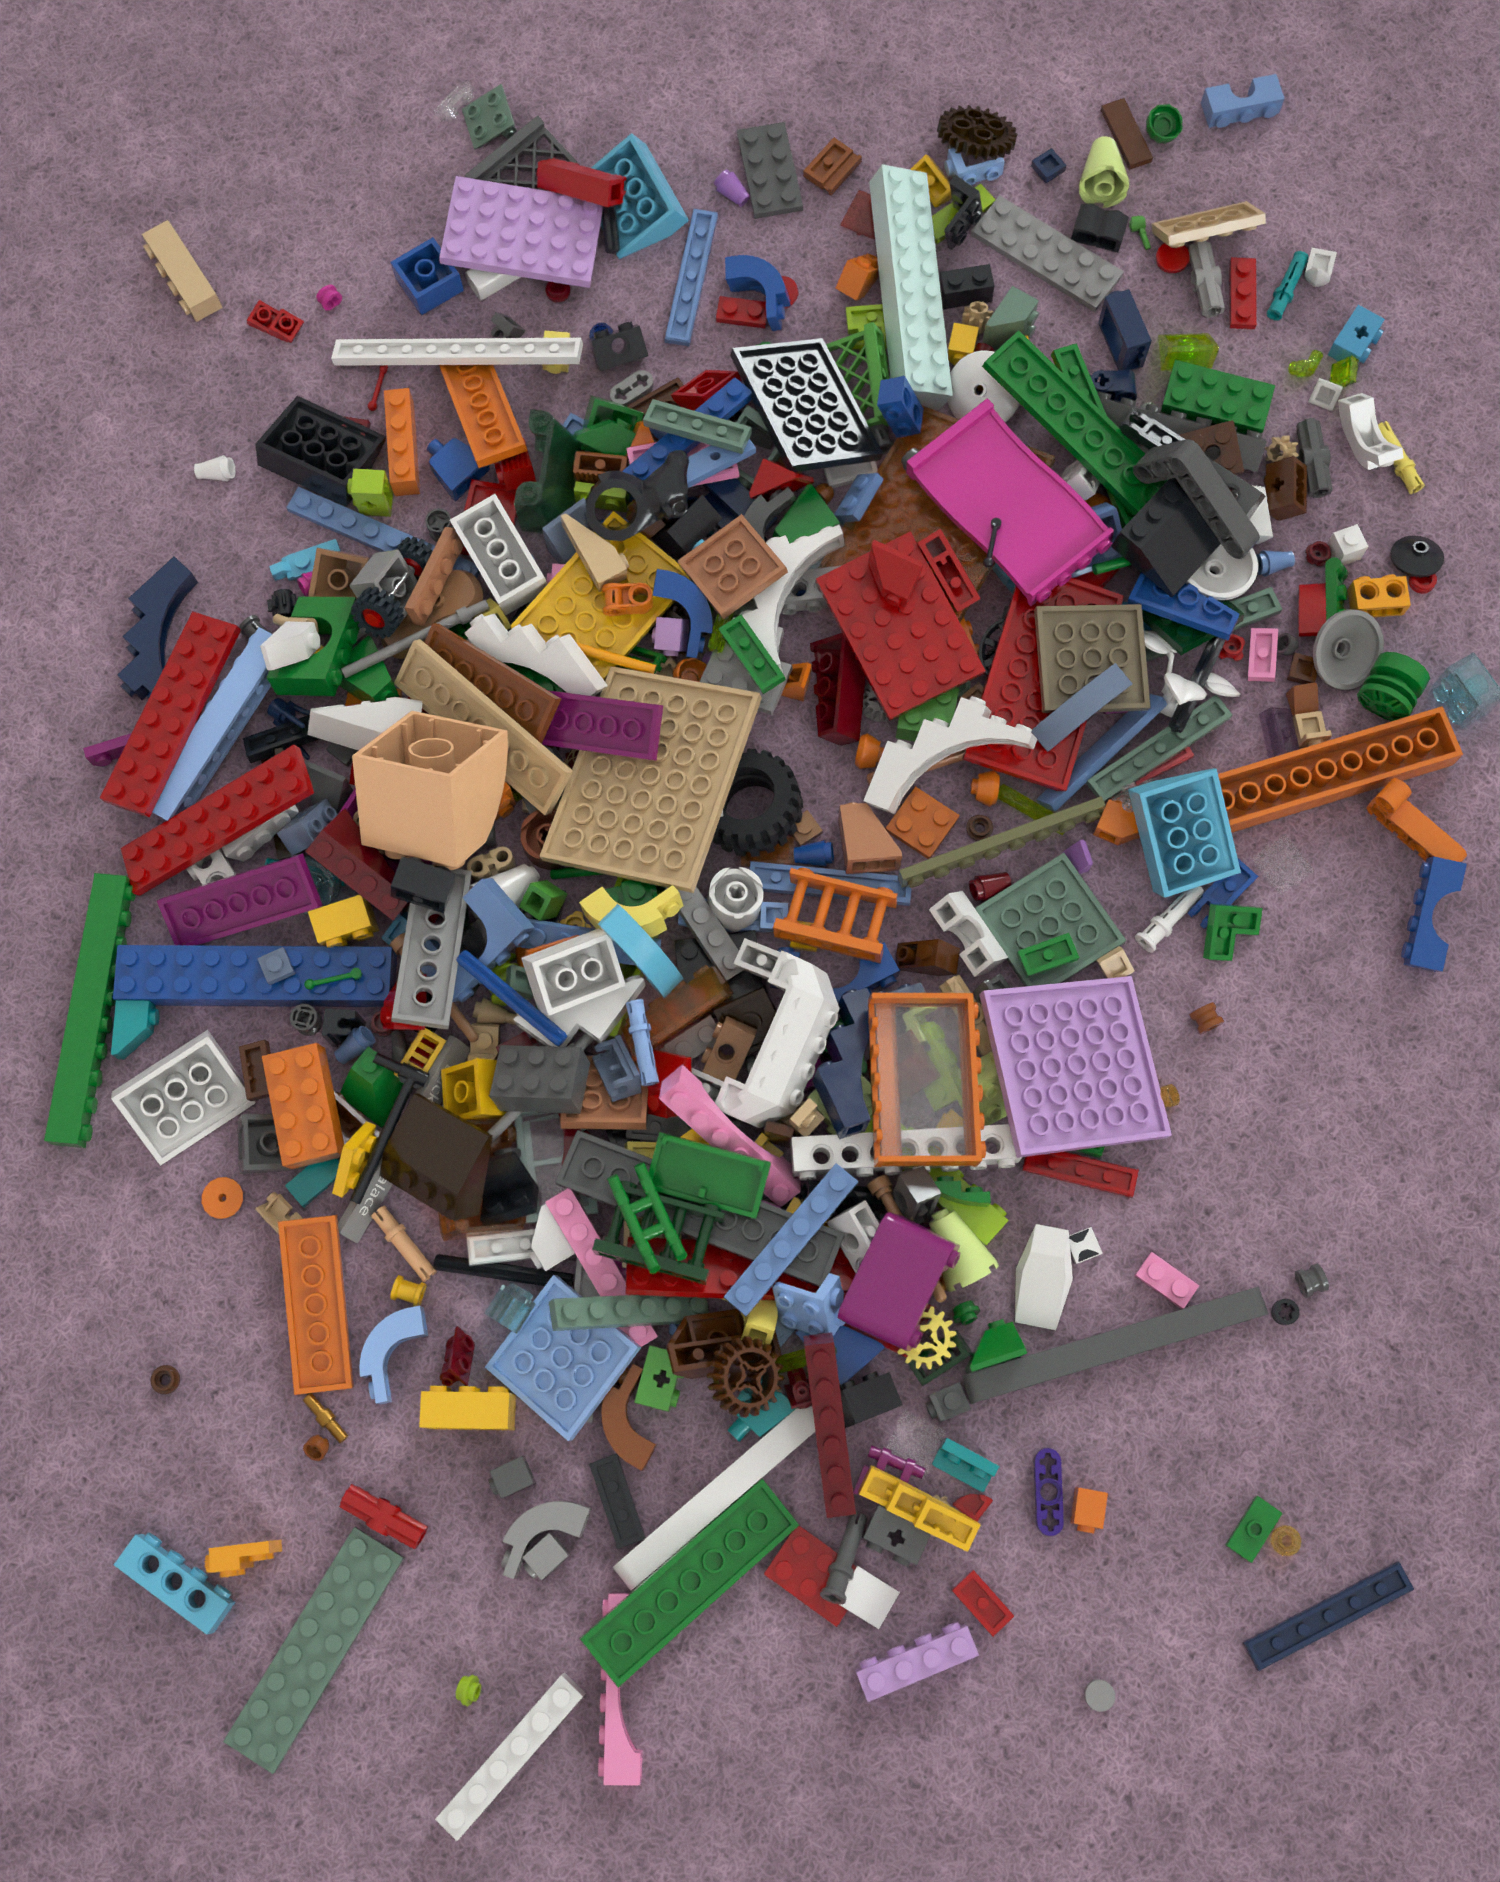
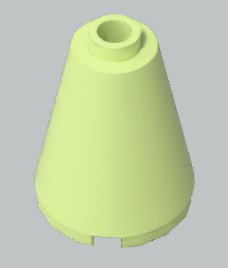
M1100 137L1092 143L1079 182V194L1087 204L1104 203L1103 208H1108L1119 204L1125 199L1129 189V178L1115 140L1110 137Z
M944 1208L931 1215L933 1218L929 1222L931 1231L960 1245L958 1252L961 1255L958 1263L953 1269L949 1267L947 1271L942 1273L948 1292L955 1291L953 1286L960 1283L963 1288L991 1273L990 1266L996 1269L999 1267L997 1260L955 1210L948 1211L947 1208Z

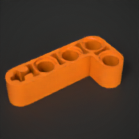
M1398 778L1391 779L1367 805V811L1370 815L1374 814L1377 816L1376 820L1390 832L1397 833V838L1411 850H1417L1419 852L1418 855L1424 861L1435 856L1462 862L1467 857L1465 849L1407 800L1412 792L1409 786Z

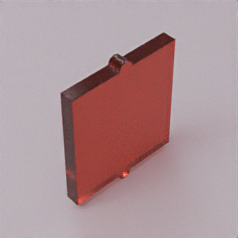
M858 190L841 222V226L857 232V235L862 234L875 240L871 195Z

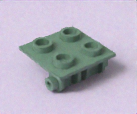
M502 84L462 108L474 149L480 148L501 134L509 139L516 133L515 123Z

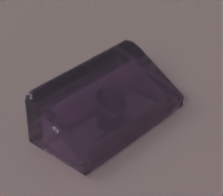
M1270 707L1259 713L1268 758L1300 749L1291 709Z

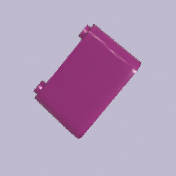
M888 1212L879 1224L841 1304L838 1319L905 1351H911L912 1348L915 1349L923 1336L918 1323L943 1271H947L949 1267L953 1269L958 1263L961 1255L958 1252L960 1245L899 1214Z

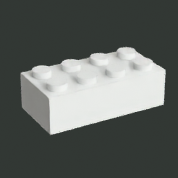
M496 494L450 519L505 616L535 599L548 584Z

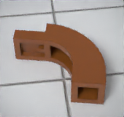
M632 1364L631 1368H626L619 1377L618 1383L621 1384L619 1390L612 1387L604 1397L601 1417L606 1438L613 1450L624 1461L644 1471L657 1444L639 1435L632 1428L628 1420V1402L643 1372L642 1368Z

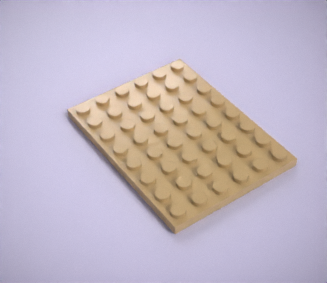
M611 666L605 681L608 686L601 691L600 697L663 705L657 760L579 750L572 768L574 772L564 789L539 857L545 862L667 888L673 885L677 890L694 893L762 697L758 692Z

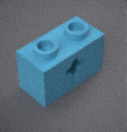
M1358 305L1334 341L1328 356L1352 369H1355L1359 362L1364 364L1372 351L1368 347L1371 343L1376 345L1384 332L1380 328L1385 319Z

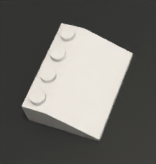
M208 1030L112 1091L111 1097L112 1101L160 1166L256 1103L246 1099L244 1083Z

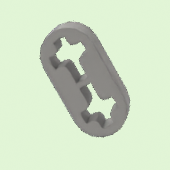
M645 370L633 373L611 389L610 400L627 406L649 394L654 388L652 375ZM638 380L646 381L647 386L638 385ZM617 394H626V400L617 399Z

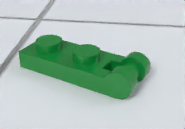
M1337 557L1328 559L1325 564L1326 621L1334 614L1346 610L1344 609V600H1347L1348 593L1344 580L1348 577L1349 573Z

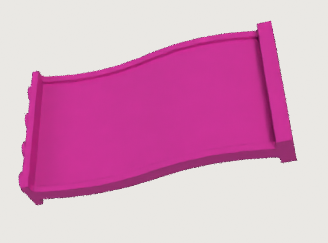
M988 398L907 461L906 473L912 480H916L953 523L986 553H988L992 533L991 520L999 518L1002 521L1001 527L997 530L992 559L1024 594L1030 606L1037 601L1041 603L1046 600L1053 588L1057 585L1061 587L1066 584L1072 577L1071 574L1078 568L1080 570L1086 568L1091 563L1093 556L1098 552L1103 554L1112 545L1114 530L1111 527L1108 528L1084 499L1014 434L995 411L994 404Z

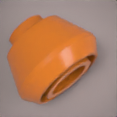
M869 733L861 735L855 757V765L858 769L875 767L876 762L879 763L884 751V747H880L881 741Z
M995 770L979 773L977 779L972 778L970 794L975 795L976 801L988 807L993 806L997 803L1000 775Z

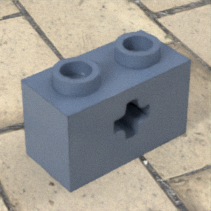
M327 798L303 809L291 822L280 829L277 834L290 854L294 855L307 849L322 829L337 816V813Z

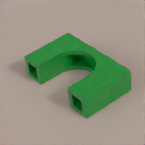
M298 597L291 617L314 618L318 624V634L331 635V638L323 649L311 655L308 659L275 670H269L266 678L277 695L335 696L338 686L342 683L343 672L341 668L349 663L350 654L354 644L357 642L360 630L357 626L359 621L354 622L353 617L355 615L351 614L353 609L351 607L357 600L356 597Z

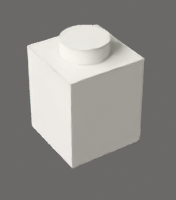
M1358 524L1334 532L1327 543L1331 550V558H1339L1343 565L1360 560L1368 548Z

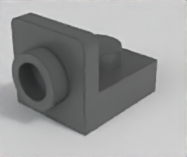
M960 1382L928 1395L929 1402L925 1403L931 1419L937 1418L939 1423L971 1409Z

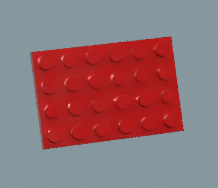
M911 531L885 544L924 562L919 580L906 607L902 605L898 607L887 603L885 598L881 596L868 562L870 552L815 580L889 721L984 674L986 671Z

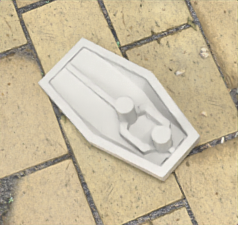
M1040 1224L1035 1225L1016 1267V1323L1056 1330L1073 1280L1069 1230Z

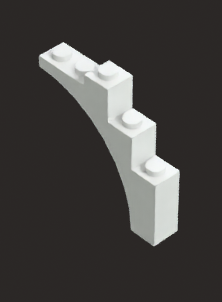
M840 525L825 527L819 533L808 537H799L791 544H789L786 535L773 537L766 541V544L786 566L788 573L752 598L756 606L755 610H746L739 615L742 614L781 671L782 667L777 649V630L785 600L795 583L813 564L825 555L845 546Z
M483 614L477 616L470 622L472 627L465 632L468 642L497 660L531 668L551 679L565 690L566 693L596 696L608 686L570 634L559 637L557 634L545 642L532 624L523 627L519 624L508 632L495 614L485 617Z
M973 696L970 697V700L961 697L950 726L949 723L934 718L933 722L924 719L914 745L902 740H897L896 743L887 741L864 802L875 808L895 814L904 795L914 782L932 765L947 756L970 747L987 744H1013L1034 749L1037 738L1031 733L1032 729L1024 725L1016 724V727L1006 725L1007 721L995 715H991L989 719L991 710L985 706L986 702Z

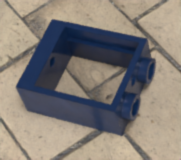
M1130 289L1121 292H1111L1108 296H1105L1098 325L1118 371L1125 369L1132 371L1144 366L1152 340Z

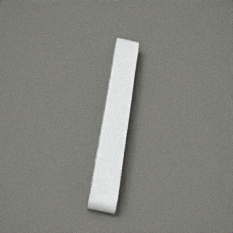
M812 1406L806 1409L796 1408L612 1567L630 1591L815 1432Z

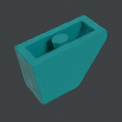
M116 1000L111 1055L119 1060H124L154 1033L155 1025L159 1024L160 1014L153 1003L145 1000Z

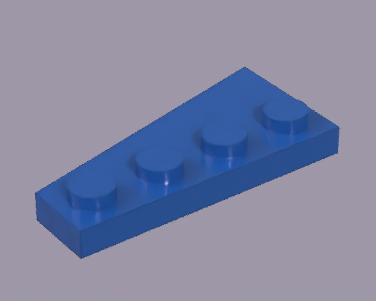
M1142 572L1127 603L1128 605L1141 604L1144 611L1225 640H1229L1239 618V613L1211 596L1207 598L1198 592V588L1190 583L1188 585L1184 584L1173 597H1170Z

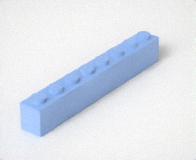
M258 627L255 634L249 638L242 654L234 661L233 668L227 677L221 681L219 689L212 700L206 704L203 714L195 724L152 812L155 815L168 821L197 802L270 689L271 685L266 678L269 670L266 668L260 646L272 635L271 633Z

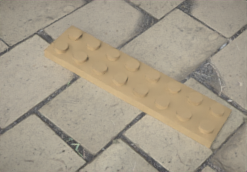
M421 639L414 640L394 684L411 699L423 701L422 708L428 714L507 730L508 754L505 781L544 815L552 813L574 771Z

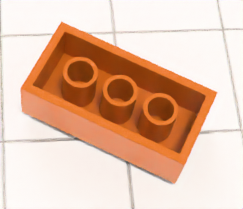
M313 1043L262 1056L282 1166L295 1169L340 1158L344 1140L325 1047L318 1043Z

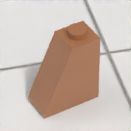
M850 802L840 805L838 822L846 874L900 870L902 852L868 804Z

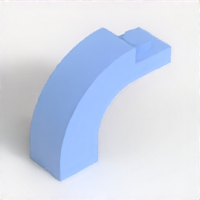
M420 1305L405 1308L387 1316L372 1330L366 1339L360 1357V1377H372V1382H369V1393L371 1399H375L376 1404L392 1402L387 1371L388 1361L392 1352L405 1341L428 1336L425 1310Z

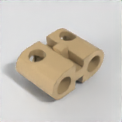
M498 847L489 851L490 853L484 856L481 854L470 859L467 863V870L472 871V881L476 883L481 879H486L515 868L516 862L510 849Z

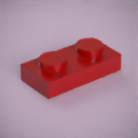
M720 296L716 322L766 329V302Z
M974 1570L970 1571L951 1590L992 1637L1014 1617Z

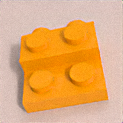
M282 1540L209 1548V1554L205 1557L206 1572H219L220 1578L245 1575V1568L254 1567V1561L274 1559L275 1552H282Z

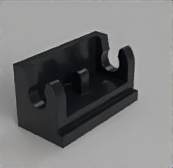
M325 1008L322 1037L332 1047H338V1045L344 1042L353 1028L365 1027L366 1022L356 1010Z

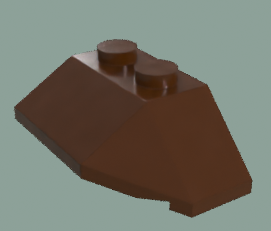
M737 1309L685 1316L666 1345L672 1373L689 1379L707 1377V1373H713L714 1368L710 1367L708 1363L710 1361L717 1362L718 1359L715 1357L714 1352L717 1350L724 1352L722 1348L723 1343L727 1342L732 1345L733 1338H742L745 1323L741 1312ZM775 1330L770 1343L772 1346L770 1353H777L780 1355L778 1358H780L782 1353ZM749 1352L740 1355L741 1359L747 1361L748 1364L758 1361Z

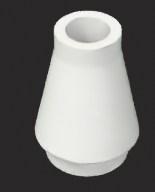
M222 455L195 464L194 472L197 479L229 481L230 478L235 477V464L232 458H226Z

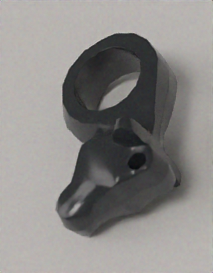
M682 450L670 452L665 462L645 480L621 471H608L599 474L600 480L591 487L585 502L584 516L589 526L597 535L606 540L623 541L663 518L668 520L683 517L688 512V455ZM610 488H622L630 492L636 502L635 513L632 519L619 527H610L603 524L595 514V503L599 495Z

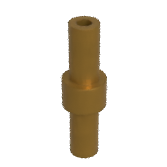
M312 1393L302 1400L316 1416L315 1420L322 1428L326 1427L340 1444L349 1437L336 1422V1416L329 1408L325 1409Z

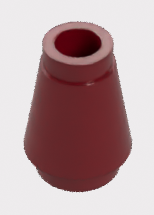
M1007 872L977 875L973 880L969 881V889L973 899L983 902L1011 886V879Z

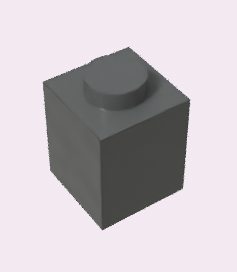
M525 1456L516 1458L491 1470L492 1478L488 1479L493 1494H499L501 1499L536 1484Z

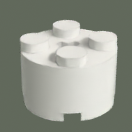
M739 867V869L724 868L713 877L708 891L707 903L724 928L737 932L750 926L757 919L764 897L762 882L754 872L743 867Z

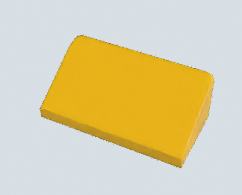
M925 154L910 170L927 173L930 202L937 208L952 199L950 181L935 161Z

